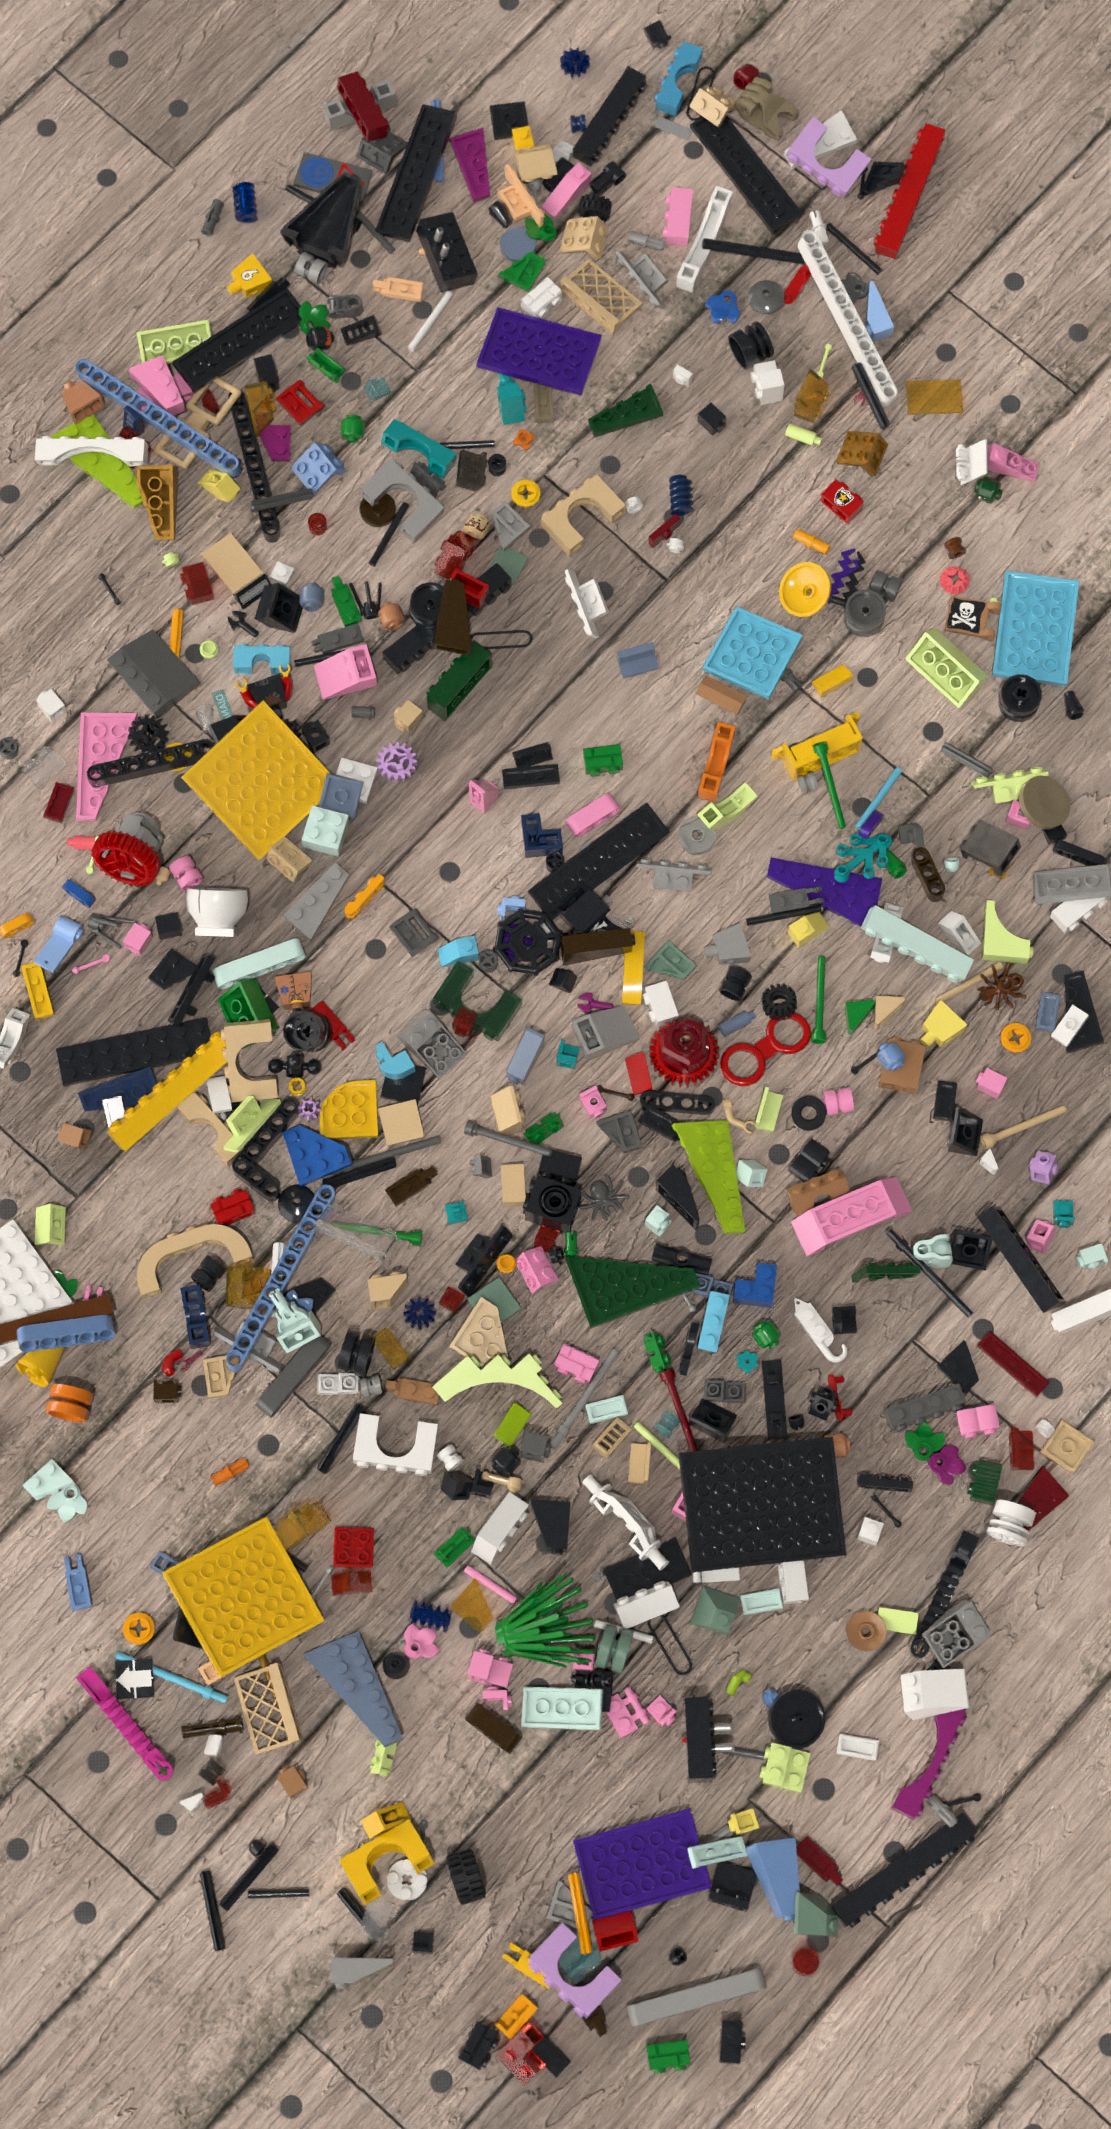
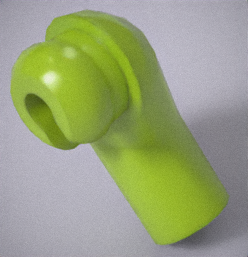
M741 1670L731 1678L726 1692L730 1695H735L741 1681L744 1683L749 1682L752 1676L751 1673Z

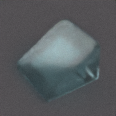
M383 377L370 379L364 386V390L371 402L391 393Z

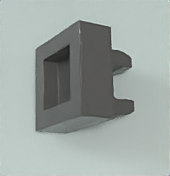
M483 1155L474 1156V1160L470 1161L469 1165L475 1166V1171L470 1172V1175L483 1178L492 1177L491 1158Z

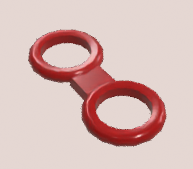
M796 1012L794 1015L791 1013V1018L786 1016V1019L794 1020L800 1024L803 1029V1038L796 1045L785 1046L779 1043L774 1036V1027L778 1022L782 1021V1018H779V1021H776L775 1017L773 1020L770 1019L766 1027L765 1038L755 1045L748 1043L734 1044L723 1053L720 1064L724 1077L730 1083L737 1086H750L757 1083L764 1075L766 1069L765 1062L779 1052L783 1054L798 1053L809 1044L811 1027L808 1021ZM739 1051L749 1052L756 1058L758 1069L751 1077L739 1078L731 1073L728 1066L729 1058Z

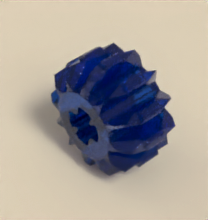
M570 47L569 51L564 50L563 56L560 57V68L564 70L565 75L570 74L571 78L577 75L580 78L581 73L586 74L587 69L590 67V57L586 55L585 49L579 51V47L576 50Z
M418 1297V1302L416 1303L414 1299H410L411 1305L405 1304V1309L408 1311L403 1312V1316L407 1317L405 1323H411L412 1329L418 1325V1330H422L423 1324L426 1328H429L428 1322L434 1323L435 1321L431 1317L436 1315V1311L432 1310L434 1304L428 1305L429 1299L427 1298L421 1302V1297ZM422 1310L423 1315H419V1317H417L416 1312H420Z

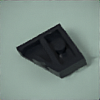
M873 162L862 192L864 195H869L900 182L906 165L903 162Z
M171 948L148 979L161 989L166 990L172 987L173 984L180 983L186 980L185 978L191 976L196 965Z
M322 1278L294 1289L298 1299L312 1298L314 1300L311 1309L314 1315L318 1313L336 1292Z
M962 1341L937 1366L954 1385L960 1384L964 1395L979 1382L966 1341Z

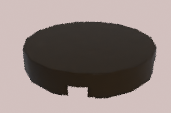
M386 493L372 506L363 498L360 503L362 520L372 527L387 526L396 515L394 499Z

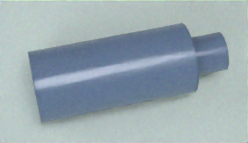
M744 1011L719 1024L718 1027L722 1035L726 1037L751 1024V1020L756 1018V1014L754 1011L749 1013Z

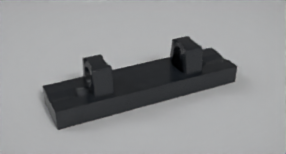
M207 954L202 955L169 1016L168 1022L180 1025L185 1014L195 1016L197 1010L191 1007L190 1004L203 980L207 983L213 982L215 976L208 973L215 959L214 957Z
M781 1360L762 1361L768 1440L787 1439ZM770 1382H778V1384L769 1385Z

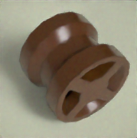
M954 537L944 543L945 549L949 551L948 556L950 559L961 557L966 553L965 547L962 546L961 537Z

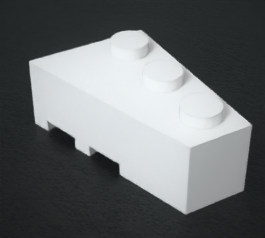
M509 1492L477 1535L471 1552L491 1565L498 1553L502 1552L506 1547L509 1537L512 1538L518 1530L517 1525L519 1522L523 1523L529 1513L526 1511L529 1505Z

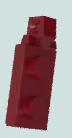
M806 1836L796 1847L797 1856L826 1883L831 1880L838 1887L843 1878L836 1873L839 1870L836 1863Z

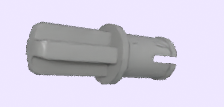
M632 230L628 242L639 244L643 248L650 247L660 251L663 250L665 245L663 240Z
M934 1795L928 1799L927 1804L935 1812L937 1818L943 1819L949 1827H953L957 1823V1818L950 1812V1807L947 1804H943L938 1796Z

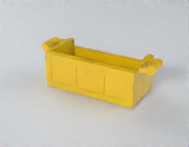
M855 712L853 715H846L844 724L791 747V751L786 743L782 744L781 747L772 750L771 759L776 761L781 757L793 781L798 780V775L805 776L808 772L814 773L822 769L820 758L814 753L812 746L818 742L827 741L829 765L860 752L863 737L856 726L859 723L860 714Z

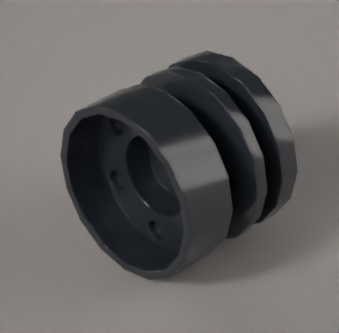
M758 321L753 322L751 326L747 325L745 333L742 330H738L728 336L732 353L743 369H748L757 364V358L760 361H764L766 357L770 358L774 355L771 339L765 328Z
M297 1011L291 1014L285 1021L283 1028L287 1044L295 1050L318 1052L326 1048L333 1034L332 1025L328 1018L323 1014L309 1011Z

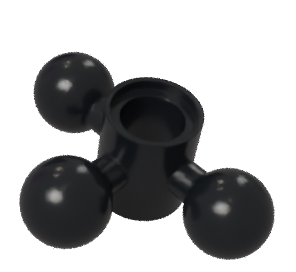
M291 1054L286 1057V1063H282L277 1058L270 1060L268 1069L274 1074L286 1070L287 1077L301 1078L303 1077V1070L316 1075L320 1073L322 1065L318 1060H310L307 1064H304L303 1056Z

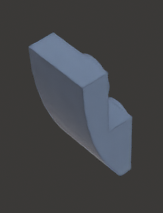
M695 1273L701 1288L691 1291L692 1293L709 1298L710 1291L730 1295V1302L734 1284Z

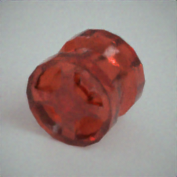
M321 513L310 515L308 518L309 531L317 536L324 534L327 530L325 516Z

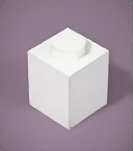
M52 689L42 692L38 699H36L38 707L51 722L67 712L64 703Z
M865 1517L857 1540L876 1546L884 1523Z

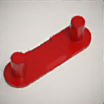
M803 265L797 271L784 291L785 304H792L809 280L811 272L807 265Z
M829 1374V1388L837 1393V1384L845 1382L844 1376L834 1377L833 1374ZM837 1394L835 1400L838 1401L835 1415L838 1421H842L843 1417L852 1416V1410H842Z

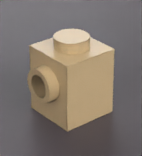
M407 700L403 706L397 707L394 712L395 726L399 730H405L408 733L423 718V710L410 700Z

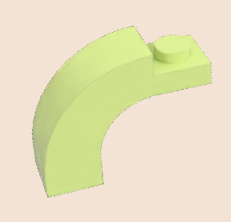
M745 782L728 798L718 804L711 802L697 815L710 830H717L746 811L745 809L758 796Z

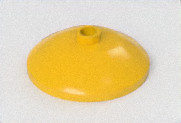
M802 562L791 567L783 576L779 587V597L782 606L787 612L797 617H810L817 614L826 605L831 593V581L828 573L824 568L812 562Z

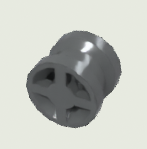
M10 737L1 739V756L7 760L14 759L19 752L16 741Z
M485 950L479 955V967L483 972L491 973L497 968V955L493 951Z

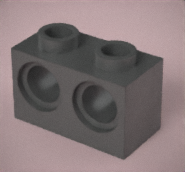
M525 1431L521 1446V1458L544 1463L545 1458H549L551 1443H548V1437Z

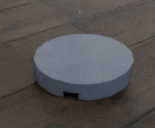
M511 228L501 238V252L511 262L521 260L529 252L535 253L536 240L525 234L526 228Z

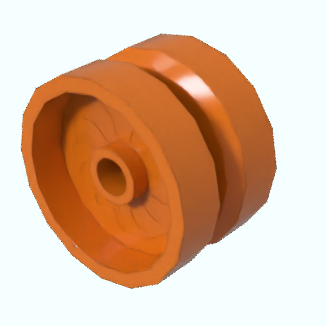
M52 1384L49 1395L54 1400L47 1402L45 1413L67 1421L87 1422L89 1410L85 1407L92 1404L93 1393L74 1386Z

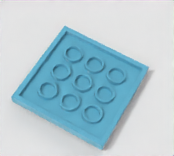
M736 606L702 667L703 671L770 700L799 647L803 635Z

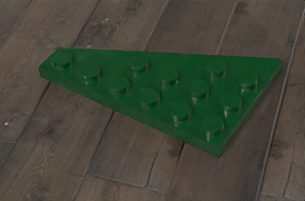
M565 1257L591 1329L701 1288L693 1268Z

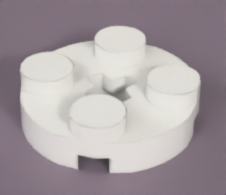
M409 1859L396 1862L390 1868L387 1875L389 1891L400 1900L410 1901L417 1899L426 1889V1871L417 1875ZM404 1875L407 1877L409 1875L412 1876L411 1885L407 1883L403 1885L401 1883Z

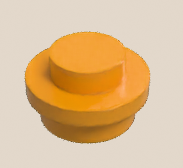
M503 1254L497 1259V1268L502 1273H511L516 1267V1260L510 1254Z

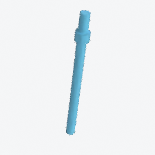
M119 1651L115 1659L120 1661L139 1660ZM153 1666V1674L200 1693L202 1697L209 1700L212 1698L224 1704L227 1702L228 1696L214 1691L212 1687H204Z

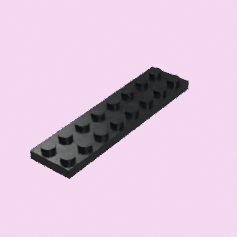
M422 104L375 232L386 237L410 242L457 116L455 111Z
M727 115L719 127L703 116L690 124L691 130L772 234L802 217V211Z
M286 288L175 359L172 365L195 393L300 325L299 309L301 305Z
M645 803L531 888L528 894L543 913L547 912L549 918L553 921L559 916L554 909L581 883L593 891L669 834L670 831L650 805Z
M205 1017L181 1022L180 1025L172 1024L56 1048L63 1086L132 1073L147 1067L156 1068L180 1063L187 1057H192L199 1046L210 1041V1032L207 1018Z

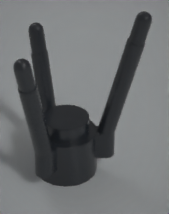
M365 581L367 602L364 603V606L353 583H349L361 616H364V619L367 620L378 618V611L381 609L382 583H378L377 602L375 604L374 601H371L369 583Z

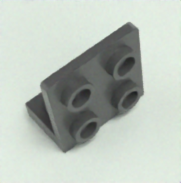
M387 130L386 137L367 142L363 137L356 157L387 174L393 158L406 148L408 142Z

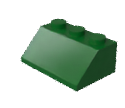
M256 979L239 981L217 999L228 1023L270 1019L271 1033L273 1034L279 1029ZM251 1043V1044L245 1045V1046H244L243 1048H241V1049H244V1048L249 1047V1046H251V1045H253V1044H256V1043Z

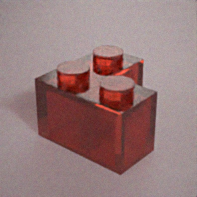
M460 530L451 534L441 545L440 550H442V553L435 561L436 570L434 573L449 580L456 568L463 571L466 561L473 555L478 539Z
M531 2022L523 2027L496 2055L523 2086L530 2082L546 2066L532 2050L544 2036Z

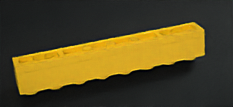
M221 1031L215 1032L207 1044L199 1046L192 1057H187L182 1061V1066L177 1070H172L167 1075L165 1081L157 1083L149 1095H144L138 1100L139 1104L134 1108H129L123 1114L124 1117L122 1119L114 1121L109 1126L110 1129L107 1133L121 1150L126 1152L228 1062L227 1059L223 1060L222 1048H226V1041L221 1040Z

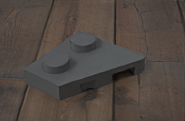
M631 1110L596 1121L597 1126L624 1153L643 1148Z

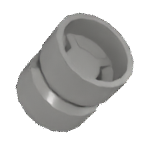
M303 252L296 263L294 272L302 277L308 276V280L319 284L326 274L328 263L319 258L315 260L313 255Z

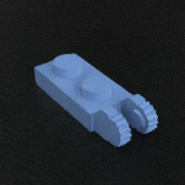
M81 1553L76 1554L79 1569L71 1570L69 1556H65V1575L72 1611L92 1608L87 1575Z

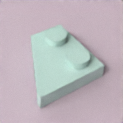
M51 1459L22 1486L37 1501L45 1498L47 1495L58 1493L61 1488L67 1486L72 1488L76 1484Z

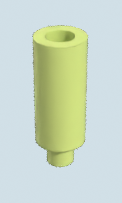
M789 423L785 432V436L811 446L813 444L820 445L822 442V438L817 437V433Z

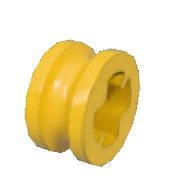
M293 1078L290 1080L288 1088L292 1095L301 1096L306 1091V1084L301 1078ZM295 1083L296 1085H298V1083H301L300 1086L302 1089H297V1091H294L293 1085Z

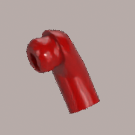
M178 1348L163 1359L161 1369L168 1377L175 1373L173 1368L174 1362L183 1357Z

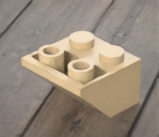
M549 144L514 150L516 171L522 181L532 182L535 178L549 179L553 175H557L552 148Z
M512 1085L491 1095V1104L498 1132L504 1135L522 1132V1125H525L523 1109L518 1108L520 1107L518 1090L514 1091Z
M394 1272L390 1274L391 1276L374 1275L371 1276V1279H367L372 1311L392 1308L408 1287L406 1274Z

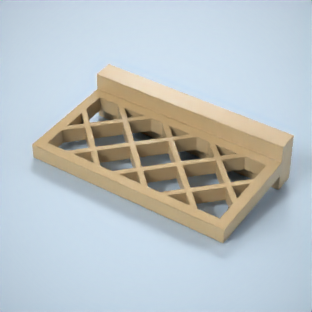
M590 259L586 260L571 275L565 276L560 282L559 288L562 290V294L612 335L625 320L642 306V302ZM589 266L594 270V274H584V269ZM574 278H582V284H575L572 280ZM585 278L595 279V285H585ZM598 279H605L608 285H598ZM586 289H595L596 296L588 295ZM598 290H608L609 296H599ZM611 290L620 291L621 296H611ZM599 300L609 301V307L600 305ZM612 301H622V307H612ZM625 301H632L635 305L633 307H625ZM613 311L622 312L623 316L617 319L613 315Z
M274 1663L268 1667L234 1678L255 1755L304 1741L282 1664ZM269 1671L271 1679L266 1686L258 1682L261 1674ZM248 1678L253 1681L249 1692L242 1689L241 1680ZM256 1684L266 1688L261 1698L251 1694ZM269 1690L276 1695L273 1705L264 1701ZM250 1696L259 1701L254 1711L247 1708L246 1703ZM262 1703L271 1707L266 1718L257 1714ZM274 1709L281 1713L282 1718L279 1724L269 1720ZM255 1715L265 1720L260 1730L253 1728L252 1721ZM267 1722L277 1727L272 1737L262 1733ZM279 1729L286 1731L287 1741L279 1742L275 1740ZM261 1735L270 1739L267 1747L259 1749L257 1742Z

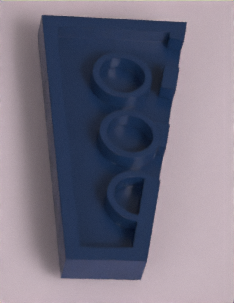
M147 1067L79 1092L78 1095L85 1112L104 1110L102 1100L120 1095L124 1107H133L139 1104L138 1100L141 1097L149 1095L157 1083L151 1067Z

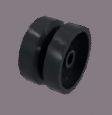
M433 582L422 583L412 592L408 611L411 620L420 628L429 630L436 628L443 586Z
M1018 674L1010 677L1004 682L999 695L998 706L1001 713L1007 719L1014 722L1030 720L1036 715L1042 699L1041 687L1034 678L1028 675Z
M349 1329L341 1347L338 1371L349 1373L354 1365L355 1375L365 1378L372 1360L376 1336L365 1334L359 1345V1332Z

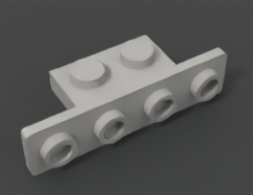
M616 251L615 253L619 257L617 259L623 267L626 266L629 272L627 273L634 281L637 280L639 282V289L644 294L647 293L650 296V303L654 307L665 308L666 306L656 295V292L668 282V279L650 256L644 253L632 264L623 252Z
M641 858V860H637L636 867L655 869L653 888L691 892L693 873L712 875V867L702 863L693 866L689 862L683 861L679 862V864H674L670 860L655 862L651 858Z
M245 1320L242 1321L235 1336L220 1327L215 1329L212 1334L217 1336L216 1339L218 1341L233 1345ZM253 1325L249 1326V1330L251 1331L258 1330V1328ZM263 1331L249 1358L256 1363L264 1364L266 1369L273 1373H279L285 1368L284 1365L269 1357L278 1340ZM243 1341L239 1345L242 1348H246L250 1344L246 1341Z

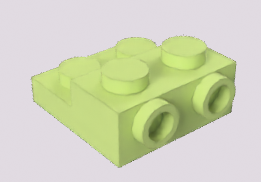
M771 1743L770 1747H766L764 1758L767 1759L766 1767L762 1766L759 1778H763L762 1784L802 1793L810 1753Z

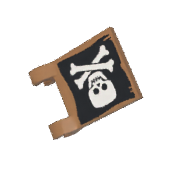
M952 596L944 631L980 637L986 641L994 642L995 630L985 629L989 612L1000 615L1001 603L983 602Z

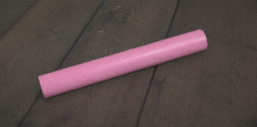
M469 1565L465 1568L464 1572L512 1604L516 1602V1596Z

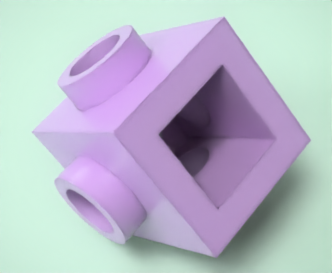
M1038 1151L1035 1158L1033 1157L1030 1162L1031 1180L1050 1185L1053 1175H1057L1059 1170L1056 1155Z

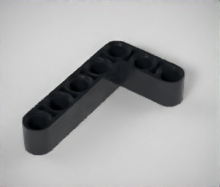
M292 1098L285 1099L232 1163L234 1175L270 1202L279 1199L281 1193L279 1185L256 1166L283 1135L282 1132L286 1131L299 1114L298 1104ZM287 1106L295 1107L294 1111L290 1113L286 1112L285 1109ZM277 1120L283 1122L280 1127H274L273 1123ZM269 1135L271 1138L269 1141L263 1142L261 1137ZM251 1150L258 1151V1154L254 1157L248 1155ZM244 1164L246 1169L244 1171H237V1166ZM254 1176L261 1177V1180L258 1183H253L251 1181V1179ZM270 1187L276 1189V1192L272 1195L266 1193Z

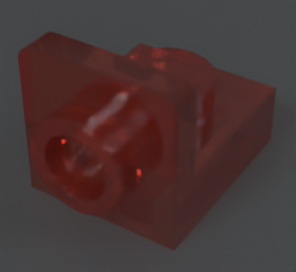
M220 1779L217 1780L221 1792L217 1793V1791L206 1795L207 1799L203 1800L207 1810L229 1800L228 1794L231 1792L226 1782L222 1783Z

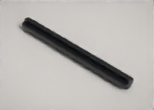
M703 238L702 241L703 249L806 265L801 253L708 238Z

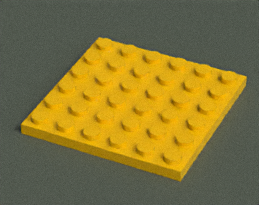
M263 700L181 778L259 861L269 852L271 846L284 838L310 813L312 806L319 804L326 775L331 773Z
M267 1516L162 1573L219 1678L228 1675L325 1621Z

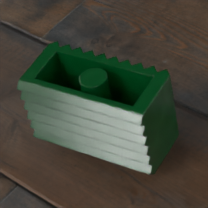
M979 1459L978 1463L973 1465L971 1475L975 1476L974 1482L969 1483L967 1491L971 1501L993 1506L1002 1470L1001 1464Z

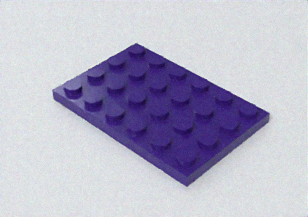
M497 307L476 367L582 395L600 346L602 335Z
M690 1809L573 1840L594 1920L711 1889L706 1866L693 1869L687 1850L690 1847L700 1845Z

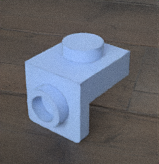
M518 896L503 898L502 904L499 903L498 915H501V921L505 920L506 911L517 912L520 908L525 910L526 900Z

